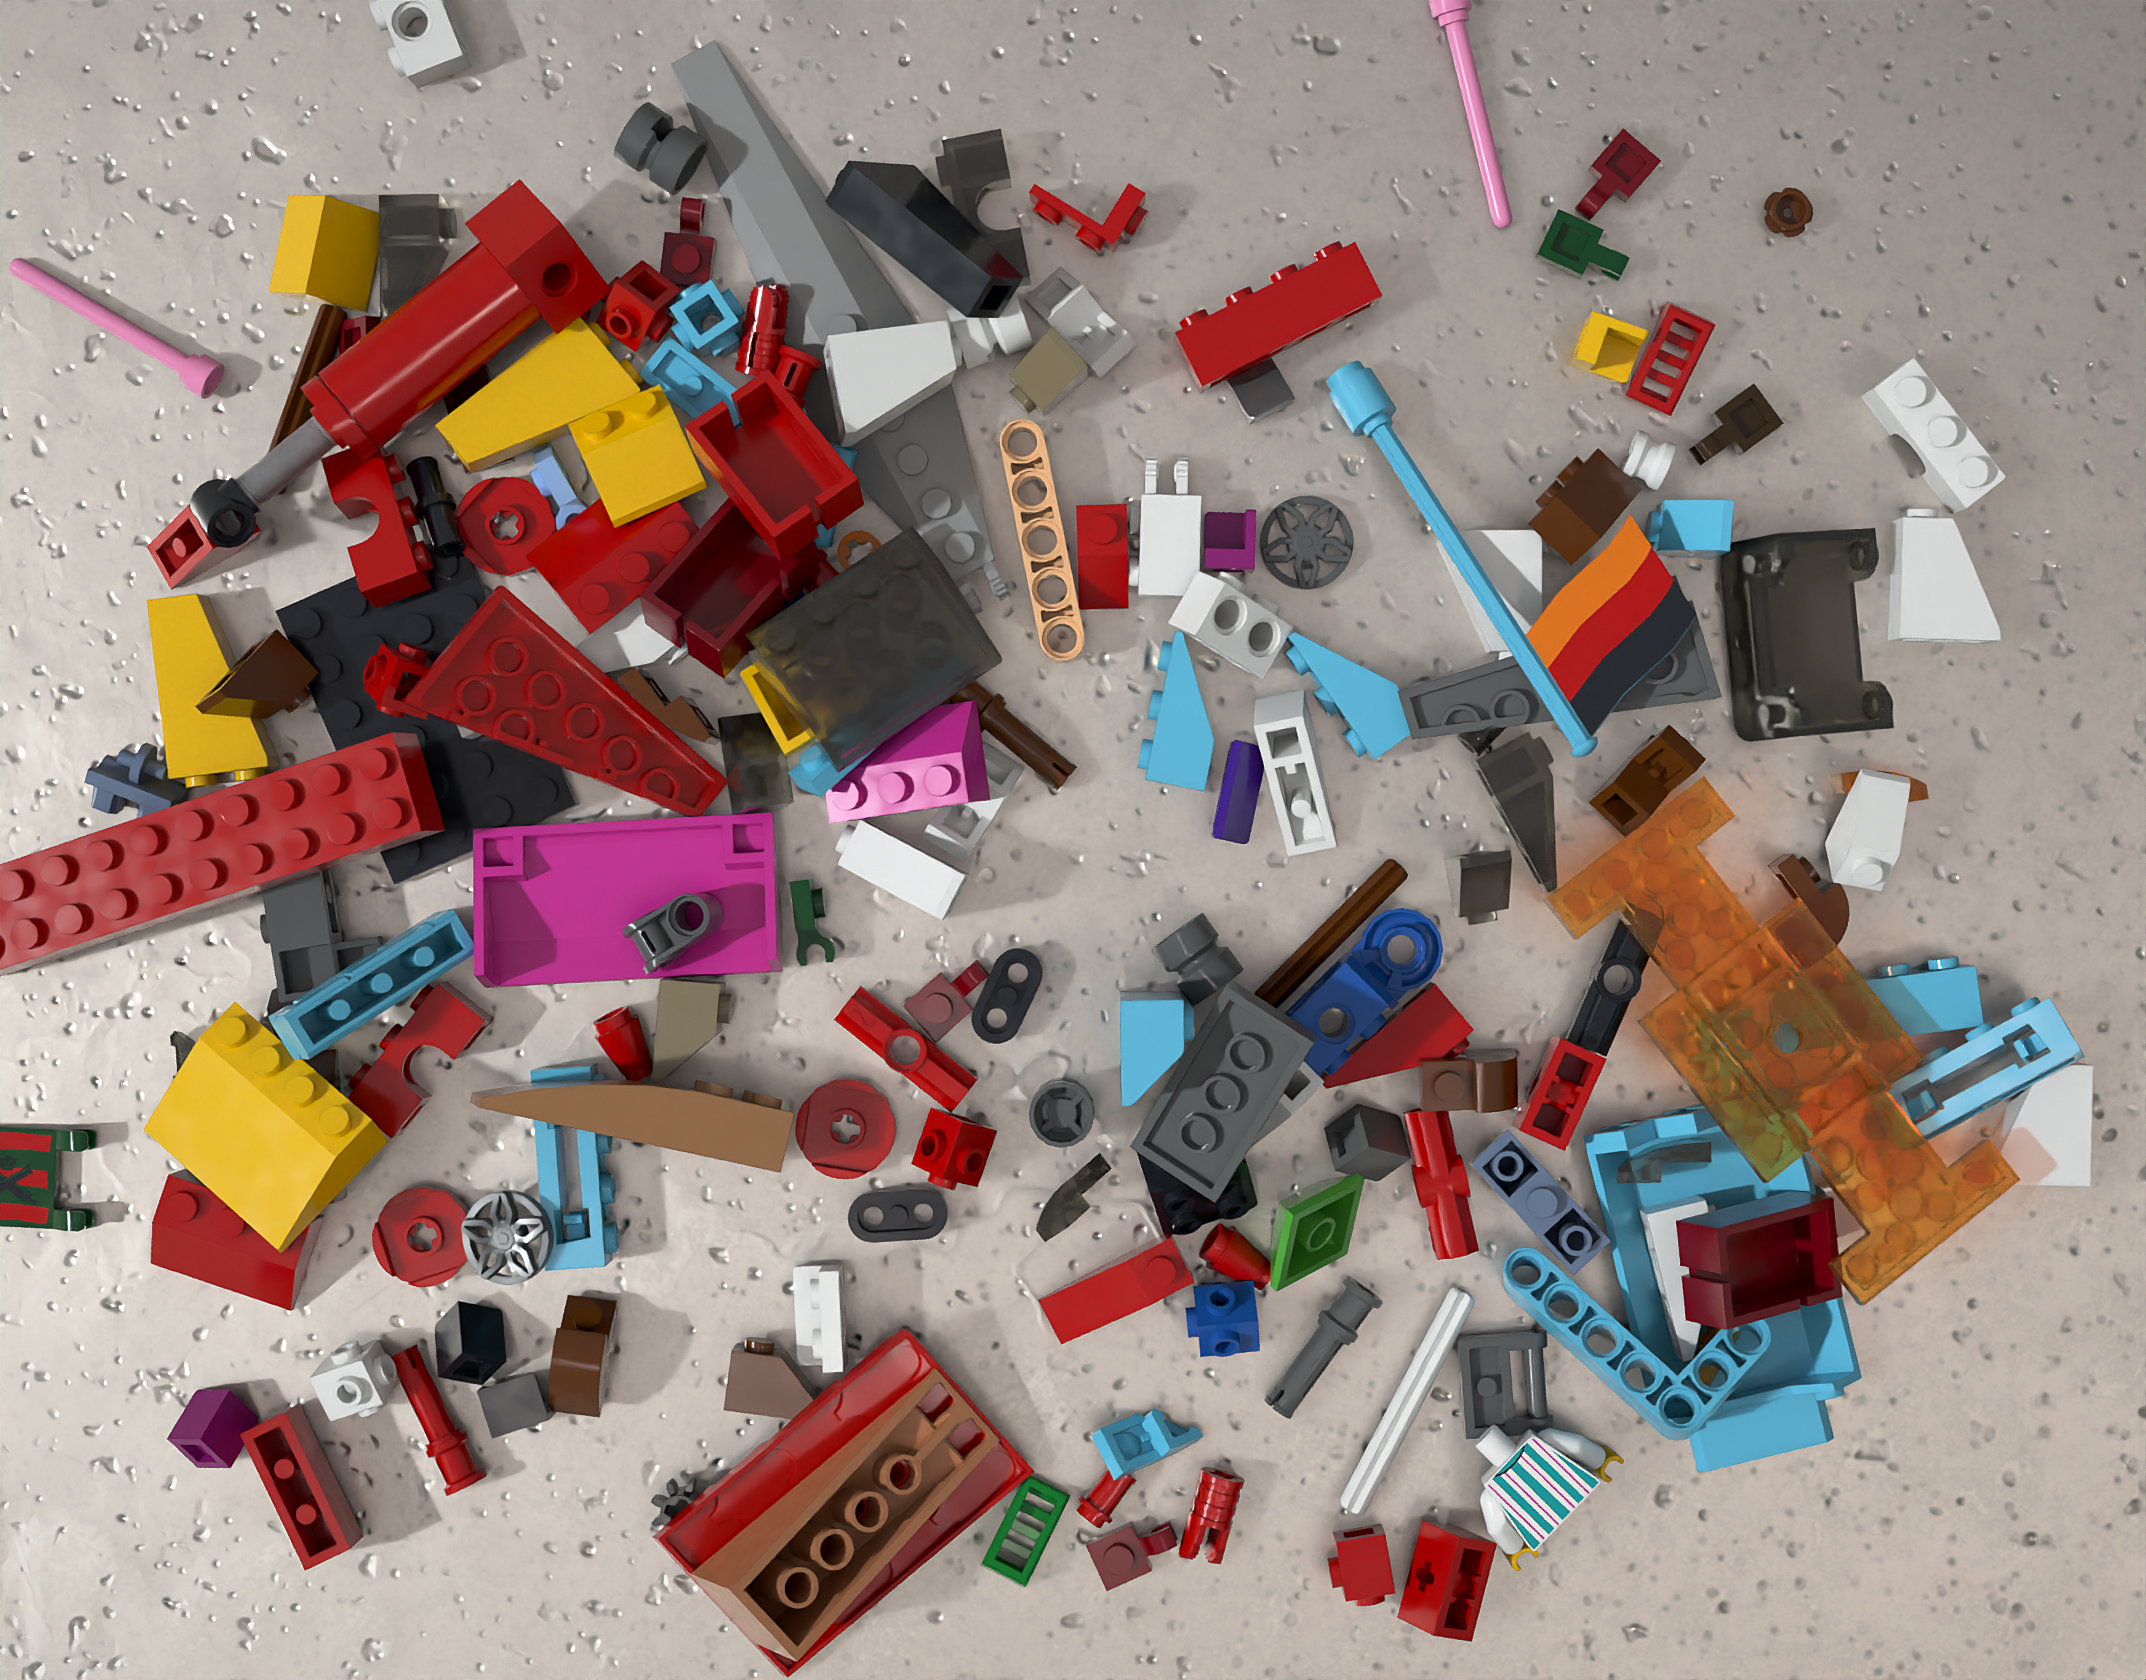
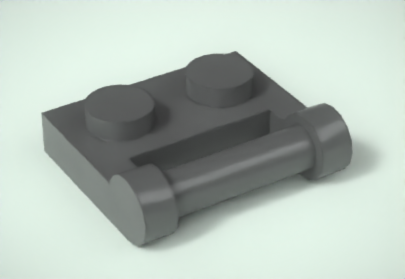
M1533 1329L1512 1333L1457 1337L1463 1430L1466 1439L1480 1438L1494 1424L1507 1436L1523 1435L1529 1428L1537 1434L1547 1428L1554 1429L1553 1415L1548 1414L1543 1358V1348L1548 1346L1546 1330ZM1523 1350L1528 1415L1523 1417L1514 1416L1510 1351Z

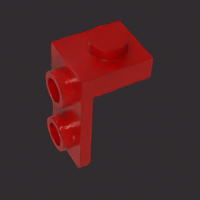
M1130 183L1127 184L1103 225L1036 184L1029 191V199L1035 204L1032 211L1054 226H1058L1063 221L1078 231L1075 235L1078 241L1099 253L1103 247L1114 253L1126 233L1132 237L1137 234L1149 211L1142 208L1145 204L1146 193Z

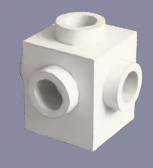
M378 1339L363 1345H359L358 1341H351L339 1346L330 1353V1356L323 1360L309 1378L330 1422L358 1413L360 1417H366L378 1412L387 1405L386 1399L399 1383L395 1363L388 1354L384 1353Z

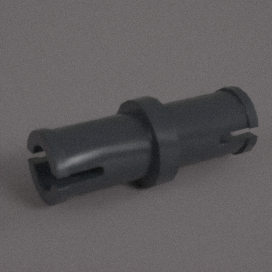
M432 456L419 457L412 460L406 466V472L410 477L418 500L415 505L417 516L420 520L425 521L433 544L434 554L439 558L455 556L466 548L465 540L462 538L454 515L457 506L452 494L446 492L437 460H434Z

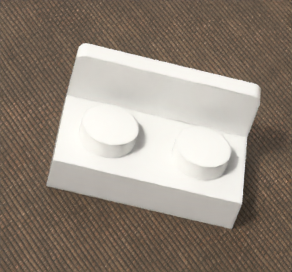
M843 1263L798 1265L793 1269L797 1363L800 1366L823 1365V1373L843 1372L848 1363Z

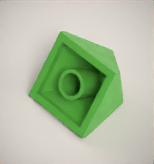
M1356 1173L1314 1183L1279 1201L1271 1236L1270 1286L1274 1290L1279 1291L1347 1255L1365 1178Z

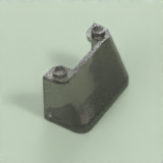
M1875 528L1776 533L1731 542L1730 551L1720 556L1719 580L1732 718L1737 734L1744 741L1754 742L1894 728L1893 700L1886 686L1880 681H1863L1854 582L1870 578L1878 564L1879 551Z

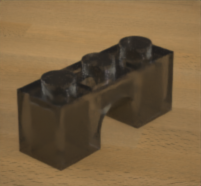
M1001 128L942 140L944 155L935 157L941 187L951 185L953 205L1023 277L1018 287L1031 285L1021 228L994 230L983 224L978 217V208L985 196L997 190L1012 188Z

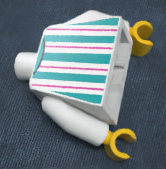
M1495 1424L1488 1428L1474 1444L1493 1464L1481 1478L1485 1489L1481 1494L1480 1503L1487 1531L1502 1549L1515 1571L1521 1570L1517 1559L1525 1552L1532 1553L1535 1559L1538 1558L1539 1554L1536 1549L1601 1483L1598 1477L1606 1483L1612 1481V1478L1605 1473L1606 1466L1611 1461H1618L1620 1464H1623L1624 1459L1608 1446L1597 1445L1580 1434L1547 1428L1537 1434L1529 1428L1514 1443Z

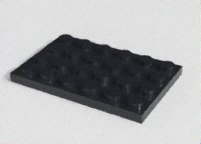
M432 543L426 545L433 563V569L427 571L431 589L375 608L360 593L356 576L275 611L288 641L319 672L308 684V687L336 751L391 732L417 734L445 830L380 852L394 884H400L473 852V829L533 826L579 805L563 767L483 735L474 739L462 738L456 724L431 714L428 715L427 720L406 714L404 718L388 715L376 709L377 702L364 690L363 675L366 664L371 656L377 655L381 643L396 648L399 647L401 641L417 645L429 652L428 659L434 663L489 597L475 565L466 558L463 552L452 557L439 558L434 554Z

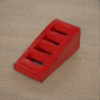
M1667 301L1625 395L1671 416L1716 324ZM1673 321L1696 331L1693 340L1670 331ZM1664 340L1688 350L1684 359L1660 349ZM1658 359L1679 369L1676 378L1652 368L1654 360ZM1646 377L1670 387L1668 396L1666 397L1642 386Z

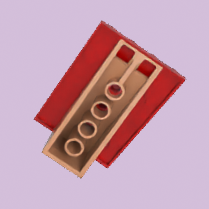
M900 1329L894 1336L883 1341L842 1379L836 1380L773 1437L761 1443L715 1485H710L659 1530L653 1538L780 1674L788 1678L1035 1471L908 1330Z

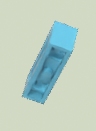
M2038 997L2031 998L2010 1011L2013 1016L2010 1020L1997 1027L1994 1026L1993 1022L1985 1023L1965 1035L1968 1042L1951 1052L1947 1046L1941 1047L1924 1056L1920 1060L1923 1067L1906 1076L1902 1070L1897 1071L1877 1082L1875 1085L1879 1091L1868 1097L1897 1148L1906 1153L2085 1057L2050 998L2043 1002H2040ZM2031 1030L2036 1032L2025 1039H2019L2013 1043L2025 1063L2047 1049L2051 1051L2022 1068L2018 1067L2017 1063L2003 1069L1942 1102L1945 1107L1944 1110L1917 1123V1119L1928 1113L1938 1111L1940 1107L1932 1093H1929L1928 1090L1921 1092L1918 1097L1910 1101L1907 1097L1931 1084L1938 1088L2009 1049L2007 1043Z
M598 1063L538 1067L530 1071L531 1083L578 1079L607 1080L605 1074H598ZM534 1120L540 1204L549 1216L554 1238L551 1256L545 1265V1271L605 1267L612 1261V1253L619 1252L617 1223H610L608 1207L609 1203H615V1179L613 1173L606 1174L605 1154H609L612 1151V1136L577 1129L582 1208H589L590 1234H587L586 1229L587 1211L569 1212V1215H564V1224L567 1227V1239H564L562 1208L569 1205L563 1126Z

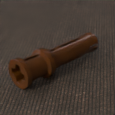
M965 668L938 700L943 704L976 701L981 733L984 730L988 731L1049 782L1057 791L1077 766L1071 764L1004 707L1007 704L1003 700L1004 697L999 693L993 695L971 677L972 670L970 668Z

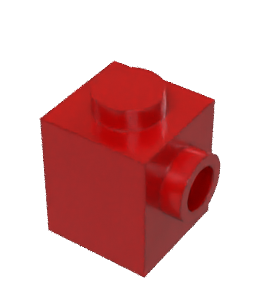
M1382 1524L1333 1532L1337 1557L1327 1558L1332 1588L1342 1587L1345 1601L1355 1600L1357 1606L1376 1605L1385 1601L1384 1595L1395 1594L1386 1534Z

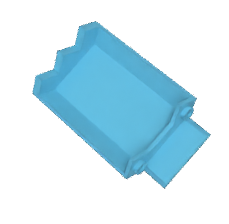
M1790 1086L1748 1091L1732 1095L1729 1100L1708 1105H1701L1699 1103L1662 1112L1660 1117L1633 1122L1629 1120L1610 1125L1583 1136L1607 1235L1611 1241L1610 1247L1631 1333L1677 1376L1692 1360L1683 1362L1674 1353L1639 1209L1694 1195L1705 1199L1707 1206L1714 1205L1716 1210L1788 1191L1817 1195ZM1842 1297L1809 1307L1800 1305L1801 1309L1764 1319L1769 1325L1772 1335L1771 1343L1763 1360L1706 1422L1689 1437L1698 1472L1712 1471L1827 1443L1834 1439L1825 1400L1844 1395V1387L1862 1378ZM1701 1324L1694 1358L1721 1328ZM1737 1331L1732 1335L1734 1343L1742 1350L1752 1351L1760 1346L1758 1338L1750 1331ZM1704 1367L1698 1372L1700 1380L1709 1387L1716 1388L1726 1383L1725 1375L1716 1367ZM1640 1368L1644 1386L1648 1388L1653 1384V1378L1647 1370ZM1670 1403L1664 1408L1666 1417L1675 1424H1685L1692 1419L1691 1411L1682 1403Z

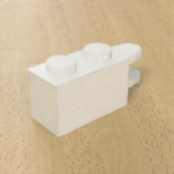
M1146 457L1145 494H1141V505L1131 506L1130 536H1140L1139 556H1129L1128 586H1138V598L1182 599L1200 569L1201 496L1187 495L1188 458H1177V463L1174 465L1176 495L1156 494V482L1159 480V464L1157 463V457Z

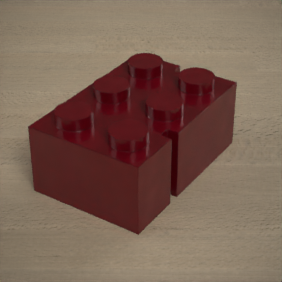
M728 497L640 595L645 624L680 649L687 643L690 656L725 679L785 611L783 598L792 603L819 572L816 542L812 541L781 563Z
M1788 1191L1676 1221L1680 1266L1689 1267V1274L1681 1276L1686 1321L1728 1330L1801 1309L1800 1305L1809 1307L1843 1297L1833 1197Z

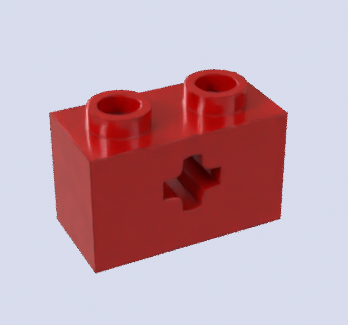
M1552 1035L1512 1126L1521 1132L1565 1151L1607 1059Z
M1422 1520L1397 1618L1433 1636L1472 1642L1497 1543L1458 1526Z

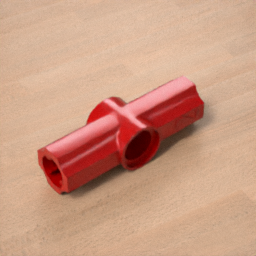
M862 986L858 988L834 1019L884 1059L891 1069L903 1074L951 1113L978 1080L975 1075L929 1040L922 1030L910 1025ZM903 1035L910 1036L918 1042L920 1054L915 1061L906 1063L895 1057L893 1043L897 1037Z
M1420 1107L1403 1112L1414 1165H1411L1414 1185L1421 1209L1425 1208L1429 1225L1428 1230L1430 1231L1436 1259H1454L1479 1251L1467 1199L1471 1197L1469 1182L1462 1156L1460 1154L1457 1155L1449 1112H1423Z

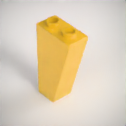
M578 317L559 334L552 332L435 426L439 435L471 473H475L570 434L569 423L627 399L638 392H642L638 386L644 381L627 359L624 358L618 363L607 350V347L612 343L594 320L586 324L581 317Z
M189 594L146 600L169 779L185 780L186 788L217 785V775L234 773L235 782H242L266 775L265 769L280 768L279 756L262 719L202 714L195 707L237 662L210 598L199 594Z

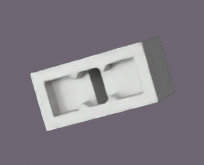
M1198 571L1168 623L1234 666L1264 679L1293 627L1277 617L1281 608L1257 594H1254L1252 599L1244 595L1243 593L1247 586L1238 579L1222 571L1217 578Z

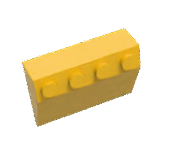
M236 1002L198 1038L143 1128L148 1135L280 1253L293 1242L389 1141L371 1118L302 1059L294 1060L283 1042Z

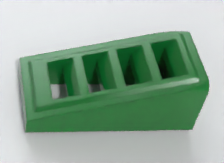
M1031 1475L1021 1483L981 1566L1025 1588L1069 1501L1070 1495ZM1028 1492L1054 1505L1051 1513L1049 1514L1025 1502L1024 1500ZM1021 1511L1043 1522L1045 1525L1042 1531L1039 1532L1016 1520L1018 1512ZM1011 1529L1035 1541L1036 1543L1032 1551L1006 1538L1009 1530ZM1002 1547L1027 1560L1023 1569L998 1557L997 1554Z

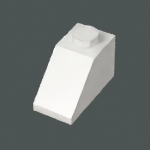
M1861 768L1825 841L1834 883L1882 891L1900 855L1911 785L1909 777Z

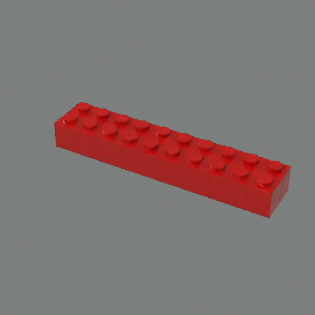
M391 732L0 864V977L444 831V824L417 734Z

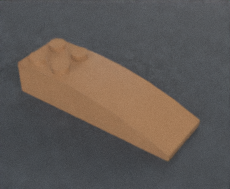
M578 1079L526 1083L472 1092L470 1103L486 1110L781 1173L794 1117L793 1112L780 1109L782 1099L745 1090L742 1100L732 1098L733 1088L700 1080L695 1081L694 1089L632 1080Z

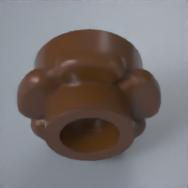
M1785 188L1781 193L1774 192L1767 198L1764 204V210L1767 211V215L1764 217L1767 228L1775 234L1783 233L1785 237H1795L1805 230V224L1809 223L1813 217L1812 204L1806 195L1796 188ZM1789 208L1792 211V216H1784V209Z

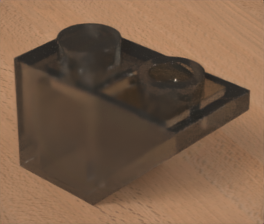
M762 713L719 717L717 721L732 815L780 811L794 803L791 779L788 774L787 756L784 755Z

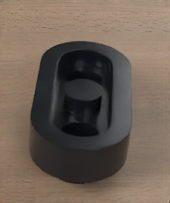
M1013 948L1005 951L996 960L971 1017L973 1029L982 1040L992 1044H1000L1009 1041L1017 1034L1043 977L1041 962L1031 951L1023 948ZM1020 963L1026 967L1028 975L1024 981L1014 982L1010 979L1008 971L1013 964ZM998 1008L1005 1012L1007 1020L1003 1026L994 1027L988 1022L987 1016L992 1009Z
M930 1188L868 1191L854 1200L848 1212V1224L853 1234L862 1241L870 1243L930 1239L943 1230L948 1219V1206L945 1199L937 1191ZM919 1204L929 1205L933 1210V1217L928 1221L918 1220L914 1214L915 1207ZM870 1207L879 1208L883 1213V1221L879 1224L869 1223L865 1218L866 1209Z

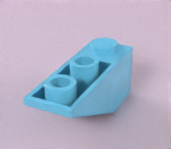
M1175 631L1173 642L1163 641L1157 670L1167 673L1163 691L1153 690L1147 719L1157 722L1153 740L1143 738L1137 768L1147 770L1145 777L1147 781L1204 792L1214 747V738L1183 633Z
M1295 632L1287 637L1286 641L1291 646L1285 651L1287 658L1301 676L1307 672L1310 673L1319 686V689L1313 692L1314 696L1330 717L1335 713L1339 714L1348 727L1342 735L1359 758L1366 753L1371 761L1375 760L1411 735L1397 692L1400 689L1395 683Z

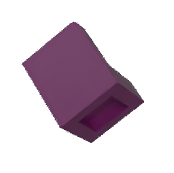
M1246 509L1245 513L1207 512L1205 514L1203 572H1254L1256 510Z
M230 1389L197 1390L173 1427L167 1440L197 1468H231L245 1445L240 1434L258 1423V1417Z

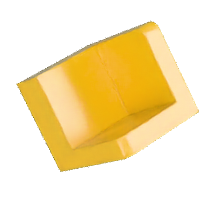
M1592 311L1584 322L1569 365L1624 384L1629 379L1639 348L1646 342L1649 331Z

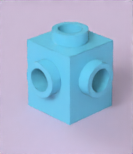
M712 280L704 285L699 282L679 294L676 298L678 302L669 307L678 320L671 328L687 352L696 347L704 358L712 353L717 358L728 353L740 343L737 336L742 333L743 328L738 318L743 316L745 311L729 288L720 293ZM708 316H717L720 319V322L708 331L703 330V321Z

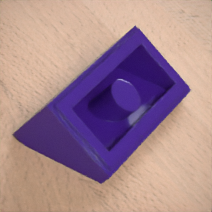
M1234 740L1230 743L1211 832L1215 839L1239 844H1247L1249 842L1264 772V764L1258 745Z

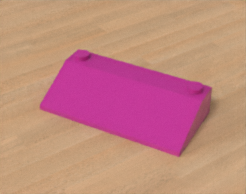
M773 813L473 829L474 976L485 988L783 972L782 920ZM707 893L714 896L720 902L723 910V921L720 928L714 934L686 950L677 960L647 975L643 969L645 965L644 959L632 939L624 937L621 932L623 928L682 894ZM693 902L686 911V919L689 925L695 929L701 926L704 920V913L702 908Z

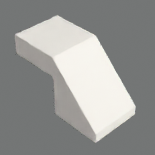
M1061 266L1024 299L1050 329L1054 327L1085 361L1087 367L1099 378L1137 345L1125 329L1103 312L1087 289Z
M984 741L982 744L991 800L939 808L922 835L962 862L966 861L1025 769L1024 766Z

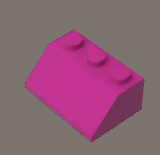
M968 701L919 709L825 793L829 822L856 821L991 800L977 702Z

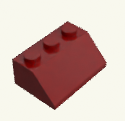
M599 498L525 555V557L585 633L590 635L637 599L700 529L678 501L614 528L601 498Z
M182 1169L167 1176L152 1221L150 1264L292 1311L325 1216L318 1214L293 1242L280 1253L189 1170Z

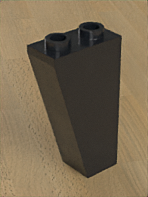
M848 161L846 166L837 175L835 185L825 200L831 209L965 317H1000L1022 282L1023 277L915 165Z

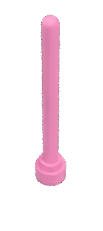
M1428 0L1433 20H1439L1440 28H1446L1492 221L1496 227L1506 228L1512 222V213L1465 22L1469 21L1468 11L1472 9L1470 0Z
M16 258L10 263L9 269L13 276L178 372L179 379L184 382L185 389L202 399L212 395L221 382L224 374V365L206 354L200 357L196 354L186 355L25 259Z

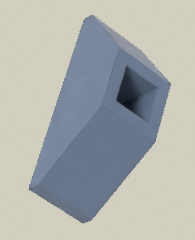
M1508 1129L1470 1162L1497 1194L1573 1275L1611 1242Z

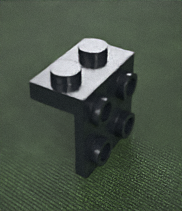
M1137 1152L1164 1235L1169 1232L1172 1235H1188L1197 1231L1202 1225L1219 1219H1237L1258 1204L1245 1157L1220 1198L1214 1203Z

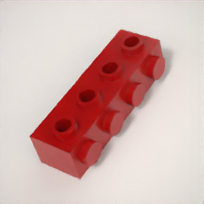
M1340 241L1334 242L1313 255L1316 262L1300 270L1297 269L1295 264L1286 266L1268 277L1271 282L1270 285L1254 293L1250 286L1243 288L1224 299L1227 307L1211 315H1208L1206 309H1203L1181 320L1179 324L1182 329L1175 332L1174 341L1200 393L1377 305L1382 294L1356 242L1345 247L1342 246Z

